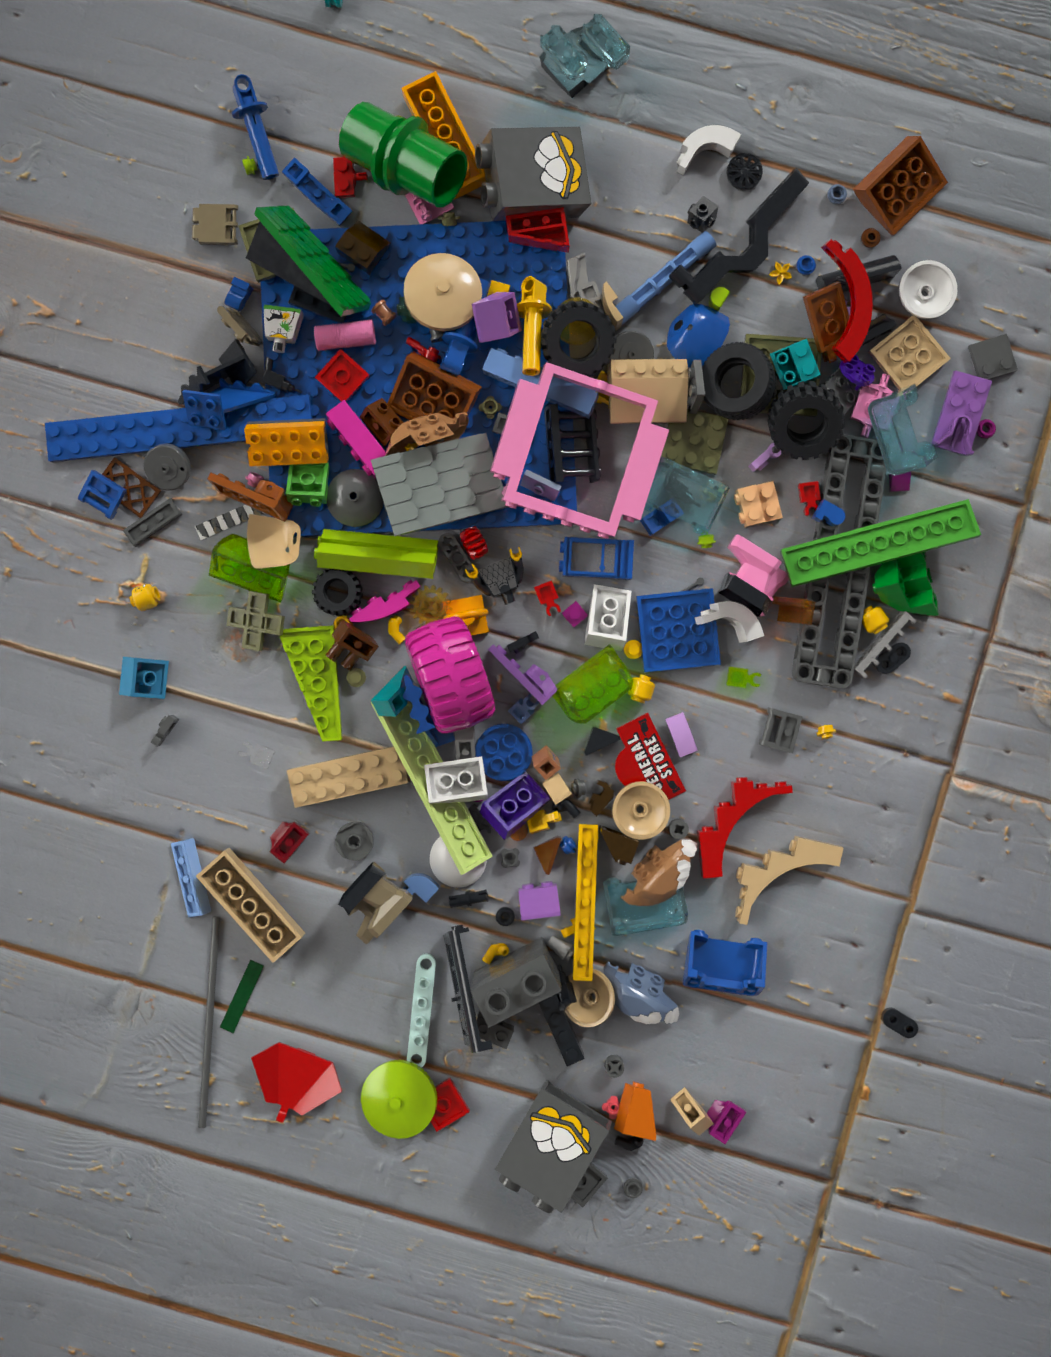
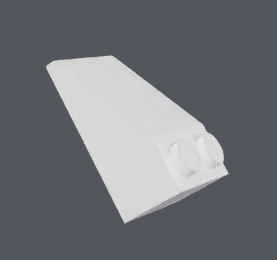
M594 584L584 645L617 651L623 650L627 638L632 591Z
M482 756L424 765L429 804L488 799Z

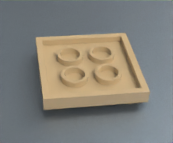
M914 315L868 352L885 374L890 376V380L904 396L951 359Z

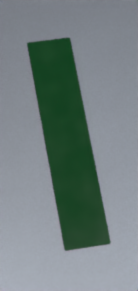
M253 960L249 961L220 1028L234 1033L264 965Z

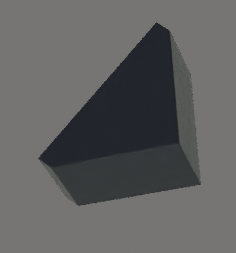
M593 726L584 753L587 756L621 740L619 735Z

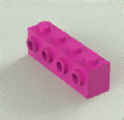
M343 400L326 413L328 419L326 423L332 430L336 429L340 434L338 438L344 446L349 445L352 449L350 453L355 460H361L364 464L362 468L368 476L372 474L376 478L371 460L384 457L386 452L347 402Z

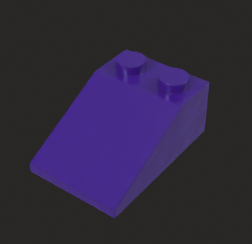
M525 771L484 801L480 813L497 833L506 840L547 804L551 798Z

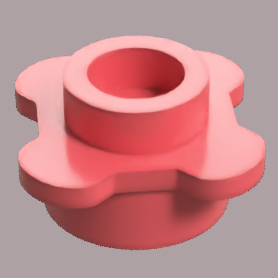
M611 1096L606 1103L602 1104L603 1111H607L611 1119H615L618 1114L620 1101L617 1096Z

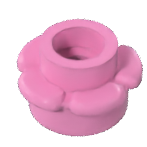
M251 471L248 476H245L248 480L247 484L255 488L259 481L264 479L263 476Z

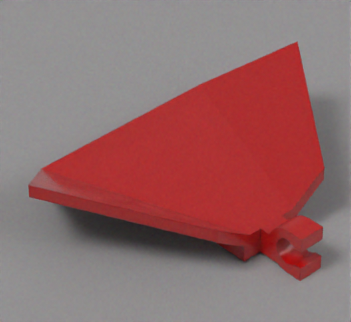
M278 1042L251 1057L265 1101L282 1105L276 1121L281 1123L284 1122L289 1108L300 1115H304L342 1092L334 1063L318 1057L309 1051Z

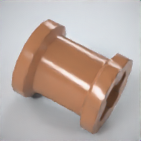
M384 299L379 301L371 310L373 314L376 313L383 321L384 326L391 323L397 316L395 312L388 308Z

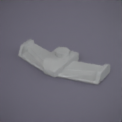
M585 253L568 259L567 267L571 300L575 302L585 301L599 307L596 302L602 300L595 280L588 283Z

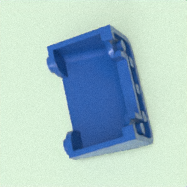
M703 930L691 931L688 940L683 985L691 988L746 996L759 995L765 988L767 942H763L759 938H751L746 943L708 938V935Z

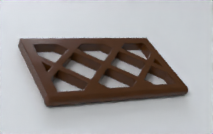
M116 457L113 458L102 473V475L110 478L113 482H115L114 477L124 476L126 487L123 488L127 490L128 501L122 500L120 504L139 518L145 515L161 493V490ZM117 463L123 468L124 473L113 474L112 468ZM128 475L138 478L140 484L129 486ZM149 486L155 493L152 497L146 498L144 487ZM141 488L142 498L132 500L130 489ZM143 502V509L140 513L133 508L132 503Z

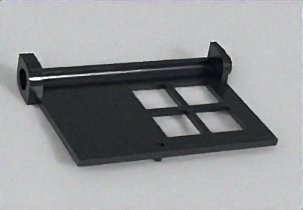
M463 924L451 927L452 931L443 935L455 997L451 998V1001H456L464 1044L470 1046L471 1053L493 1049L491 1040L481 1042L460 939V934L469 932V927L464 928Z

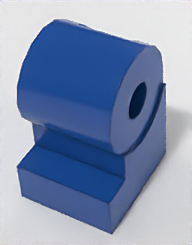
M234 277L231 282L230 291L225 298V305L241 311L249 299L253 288L249 283Z
M824 499L819 503L811 519L817 522L824 519L828 525L837 526L844 522L846 516L841 508Z

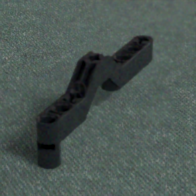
M797 168L787 175L746 220V223L749 225V246L739 256H725L721 251H718L694 277L680 264L672 271L669 278L678 288L682 287L684 289L683 293L696 305L726 273H750L756 270L768 257V228L807 187L809 181Z

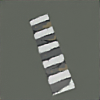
M243 505L195 526L200 540H203L247 521L249 514L261 515L264 513L250 506Z

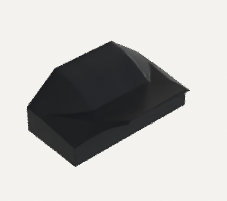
M886 314L871 320L867 335L861 346L893 330L897 326L895 320L888 318Z

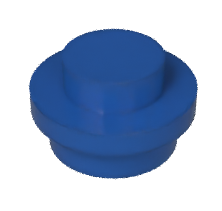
M804 255L798 259L796 268L800 274L809 275L815 270L816 262L811 256Z
M563 837L562 841H560L562 850L567 855L570 853L574 854L577 847L575 841L571 837Z

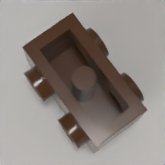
M383 398L368 405L359 417L384 447L389 444L392 433L399 425L404 423Z

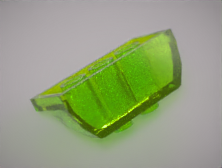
M230 534L222 538L214 546L211 554L209 576L248 591L270 594V599L281 603L285 594L290 564L279 567L254 568L249 556L247 538Z
M609 644L555 685L557 691L552 697L571 721L586 724L630 691L633 679L625 664Z

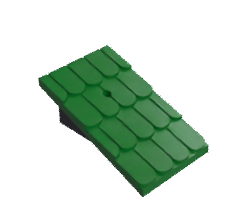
M290 206L256 207L254 215L260 221L246 259L331 305L341 317L369 310L371 305L370 298L351 280L352 276L329 254L328 248L310 231L311 227Z

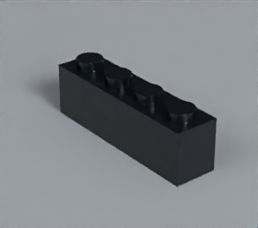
M555 994L539 1002V1005L568 1067L585 1059L584 1052L565 1011L559 1010L558 1006L561 1001L558 994Z

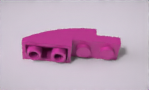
M410 580L402 586L404 589L399 593L396 591L391 593L387 597L388 601L386 602L381 596L379 598L374 596L367 601L368 605L365 608L361 609L359 607L351 613L352 617L349 620L353 623H365L392 616L410 606L411 604L407 598L422 587L417 580L414 582Z

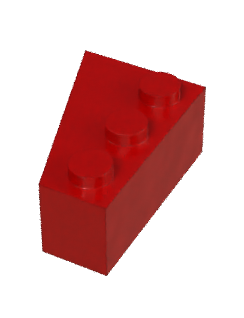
M564 207L506 216L509 243L569 253L570 245Z

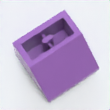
M496 292L472 303L480 343L507 338L522 331L515 292Z

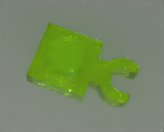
M728 667L726 686L746 688V684L749 683L752 687H759L760 684L754 683L753 678L755 676L761 677V674L752 673L748 675V669Z

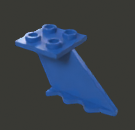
M223 378L219 380L220 387L210 393L182 391L189 425L226 430L224 413L276 396V392L264 389L259 383H254L251 387H247L239 380L233 384H228Z
M405 675L406 689L403 698L413 705L410 717L419 721L420 726L416 733L426 732L435 747L455 741L453 732L443 734L436 729L429 713V707L423 705L420 699L423 693L422 688L415 686L409 675Z

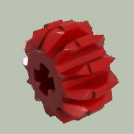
M476 526L469 527L460 533L463 546L471 559H479L488 553L487 544Z

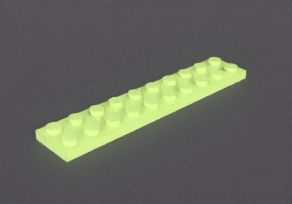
M408 701L407 705L396 717L378 716L462 875L493 856L465 802L429 804L424 765L441 763L443 761L426 732L416 733L420 724L419 721L410 717L413 705Z

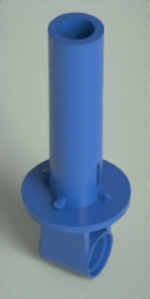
M240 74L235 78L233 84V93L238 108L232 111V116L235 119H244L263 180H270L278 177L279 172L260 115L267 110L268 106L266 102L257 101L251 79L247 75ZM244 84L247 89L241 90L237 85Z
M479 278L482 286L481 299L487 296L490 283ZM474 317L469 323L456 329L454 333L446 332L443 334L442 340L448 345V348L442 359L440 369L459 376L466 354L477 351V344L471 340L476 326Z

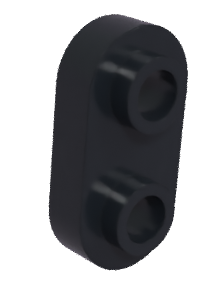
M896 643L891 646L892 650L890 652L886 650L877 658L880 664L875 666L877 671L882 674L892 673L909 659L911 649L906 643ZM898 649L902 650V654L900 656L897 655ZM883 661H886L888 664L886 668L882 666Z
M892 1007L883 1010L881 1020L888 1028L905 1038L916 1036L918 1025L913 1019ZM891 1016H895L893 1022L890 1021ZM911 1026V1031L907 1032L906 1028Z

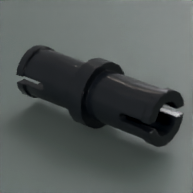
M487 889L471 893L466 891L465 894L449 896L450 908L464 905L469 907L475 903L488 902Z

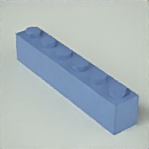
M491 348L482 368L485 375L515 388L520 379L538 385L543 369L542 366H540V374L527 376L522 373V357L516 355L512 357L507 355L508 352L503 349L497 348L495 350ZM552 377L545 400L589 419L599 397L598 393L594 390Z

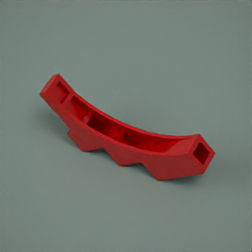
M737 777L736 781H731L733 804H730V801L719 802V806H714L716 829H713V826H704L702 830H697L700 869L703 879L723 877V852L729 834L740 817L756 803L767 797L793 793L792 785L786 784V781H778L772 786H767V783H757L756 787H753V781L748 780L747 777Z

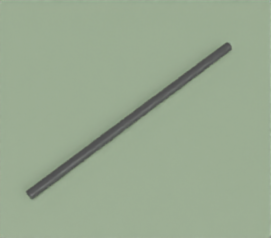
M216 916L212 917L199 1128H205L207 1120L220 917Z

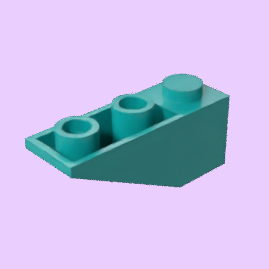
M406 666L371 700L378 716L396 717L407 705L408 701L403 698L406 689L404 676L409 675L412 681L413 679Z

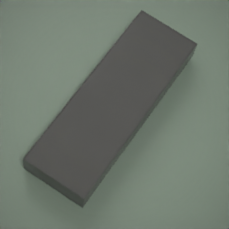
M169 498L125 528L123 532L132 545L136 547L180 517L182 513L174 501Z

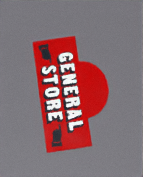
M648 712L616 728L625 748L616 758L615 771L618 779L624 786L634 782H649L659 787L665 793L668 800L686 791Z

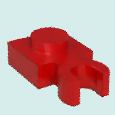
M818 481L798 484L800 503H806L804 508L805 516H809V508H813L816 511L818 505L815 501L821 500Z
M552 580L534 587L540 605H547L546 613L548 616H551V607H555L558 613L561 612L560 606L554 602L559 597Z

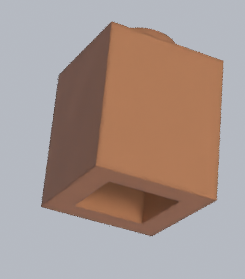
M547 745L532 756L534 768L545 780L561 769L559 758Z

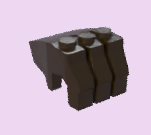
M598 779L596 784L602 786L603 791L600 795L592 793L589 804H592L590 810L596 817L614 797V790L609 787L608 783Z

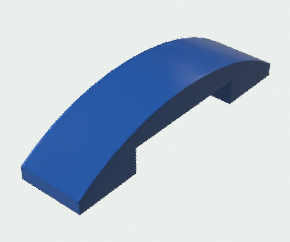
M295 157L282 170V173L304 196L339 226L353 212L343 201L336 198L311 175L309 170Z

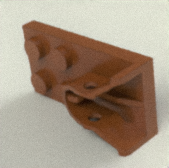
M210 473L207 478L220 494L284 522L294 506L288 502L284 489L270 481L260 480L255 490L252 491L246 488L243 483L237 480L232 482L221 473L218 475Z

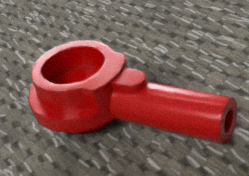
M407 338L406 344L418 350L422 356L433 362L441 359L439 350L431 346L427 349L415 339Z

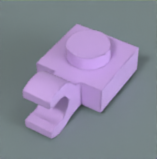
M774 443L770 444L767 450L748 467L753 472L757 468L761 471L769 464L766 460L779 457L782 454L781 450L778 453H773L772 448L775 445Z

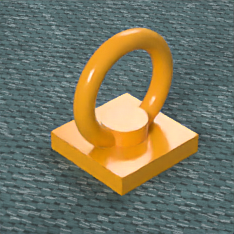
M482 595L444 602L447 615L443 619L453 616L461 618L471 636L489 633L486 619L489 611L484 608Z

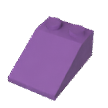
M552 881L541 882L540 886H533L530 883L523 884L522 888H519L521 920L561 916L556 883L553 884Z

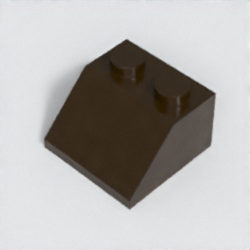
M358 221L344 232L335 248L339 255L370 275L391 245V242Z
M600 825V832L615 862L626 865V863L632 864L639 841L628 837L624 833Z

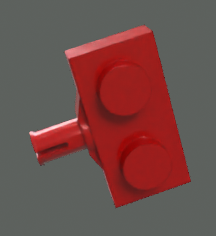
M345 157L333 158L335 197H355L357 181L368 180L367 172L356 173L354 163Z

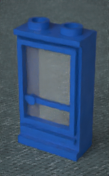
M565 537L564 541H560V553H563V560H559V572H562V577L631 580L634 540Z

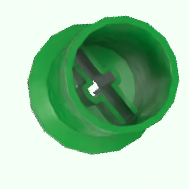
M361 102L352 108L342 124L339 134L341 154L346 159L370 171L374 182L381 189L391 191L395 195L411 193L435 207L442 208L450 204L459 193L467 173V156L462 150L429 134L428 124L423 118L411 116L406 119L399 115L395 116L370 102Z

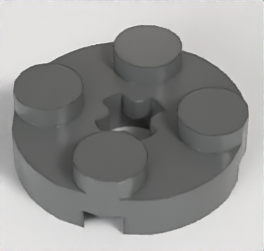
M349 822L343 825L337 832L335 847L342 857L353 861L365 858L374 846L373 833L362 822ZM351 836L359 838L358 846L350 844Z

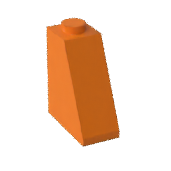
M633 1081V1084L625 1083L614 1129L622 1134L656 1141L651 1091L644 1088V1084Z

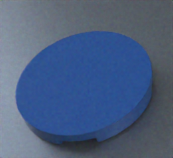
M497 724L482 733L478 739L475 753L476 757L482 756L487 776L499 781H510L522 775L528 769L532 760L533 750L530 739L523 730L511 724Z

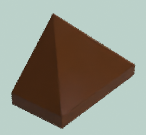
M558 835L533 847L547 875H550L561 841V836Z

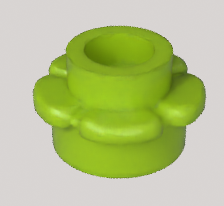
M247 156L246 159L242 160L247 175H255L254 171L258 170L255 160Z
M712 534L698 536L699 541L697 544L701 545V548L713 547L712 543H716Z

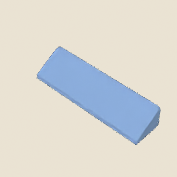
M194 838L170 843L188 918L210 913L211 907L206 887L196 877L202 870Z

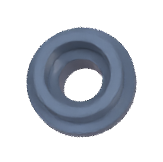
M835 184L829 188L827 197L831 203L841 204L847 197V191L844 186ZM834 193H839L840 197H835Z

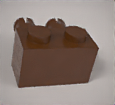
M342 620L332 633L335 643L325 655L330 660L332 659V661L336 662L344 649L349 650L350 652L340 664L345 669L347 668V670L351 671L359 658L368 662L379 646L373 637L347 621Z

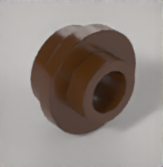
M874 228L866 229L861 235L862 244L867 248L876 247L880 242V233ZM868 235H872L874 240H870Z

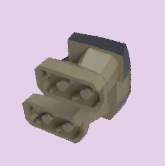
M372 862L343 893L338 904L345 909L348 916L358 910L365 915L356 934L365 944H368L374 936L378 938L413 899V895L406 889L399 888L387 880L386 873L375 862Z

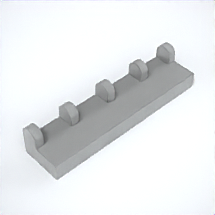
M906 611L900 612L855 662L854 673L866 679L868 675L863 671L872 662L875 666L880 664L875 659L884 648L890 652L892 648L888 643L893 637L898 634L903 638L905 633L900 629L908 621L913 625L917 621Z

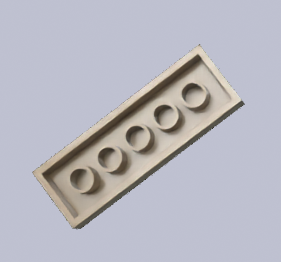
M394 746L287 770L295 808L410 782L409 775Z
M230 848L224 850L196 875L198 880L272 963L304 936L305 932Z

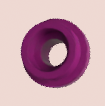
M984 419L979 422L977 429L979 437L988 439L995 434L996 426L993 421ZM983 426L988 428V432L983 431Z

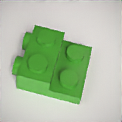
M329 462L289 465L286 487L288 502L295 506H300L302 503H310V505L315 507L327 504Z

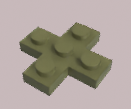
M249 591L247 609L233 606L228 609L226 626L244 629L242 648L262 651L265 633L283 635L285 616L267 613L270 595L268 593Z

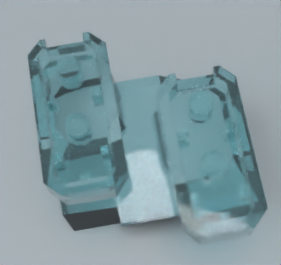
M594 14L593 19L587 24L584 23L582 27L570 30L568 33L560 25H552L551 30L544 36H540V47L544 51L539 57L541 66L571 98L577 95L608 66L616 70L619 69L629 59L630 45L602 14Z

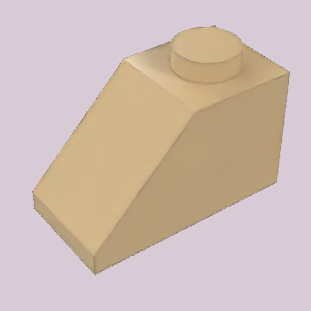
M558 772L542 782L555 805L572 794Z
M685 1087L670 1099L690 1129L700 1136L714 1124Z

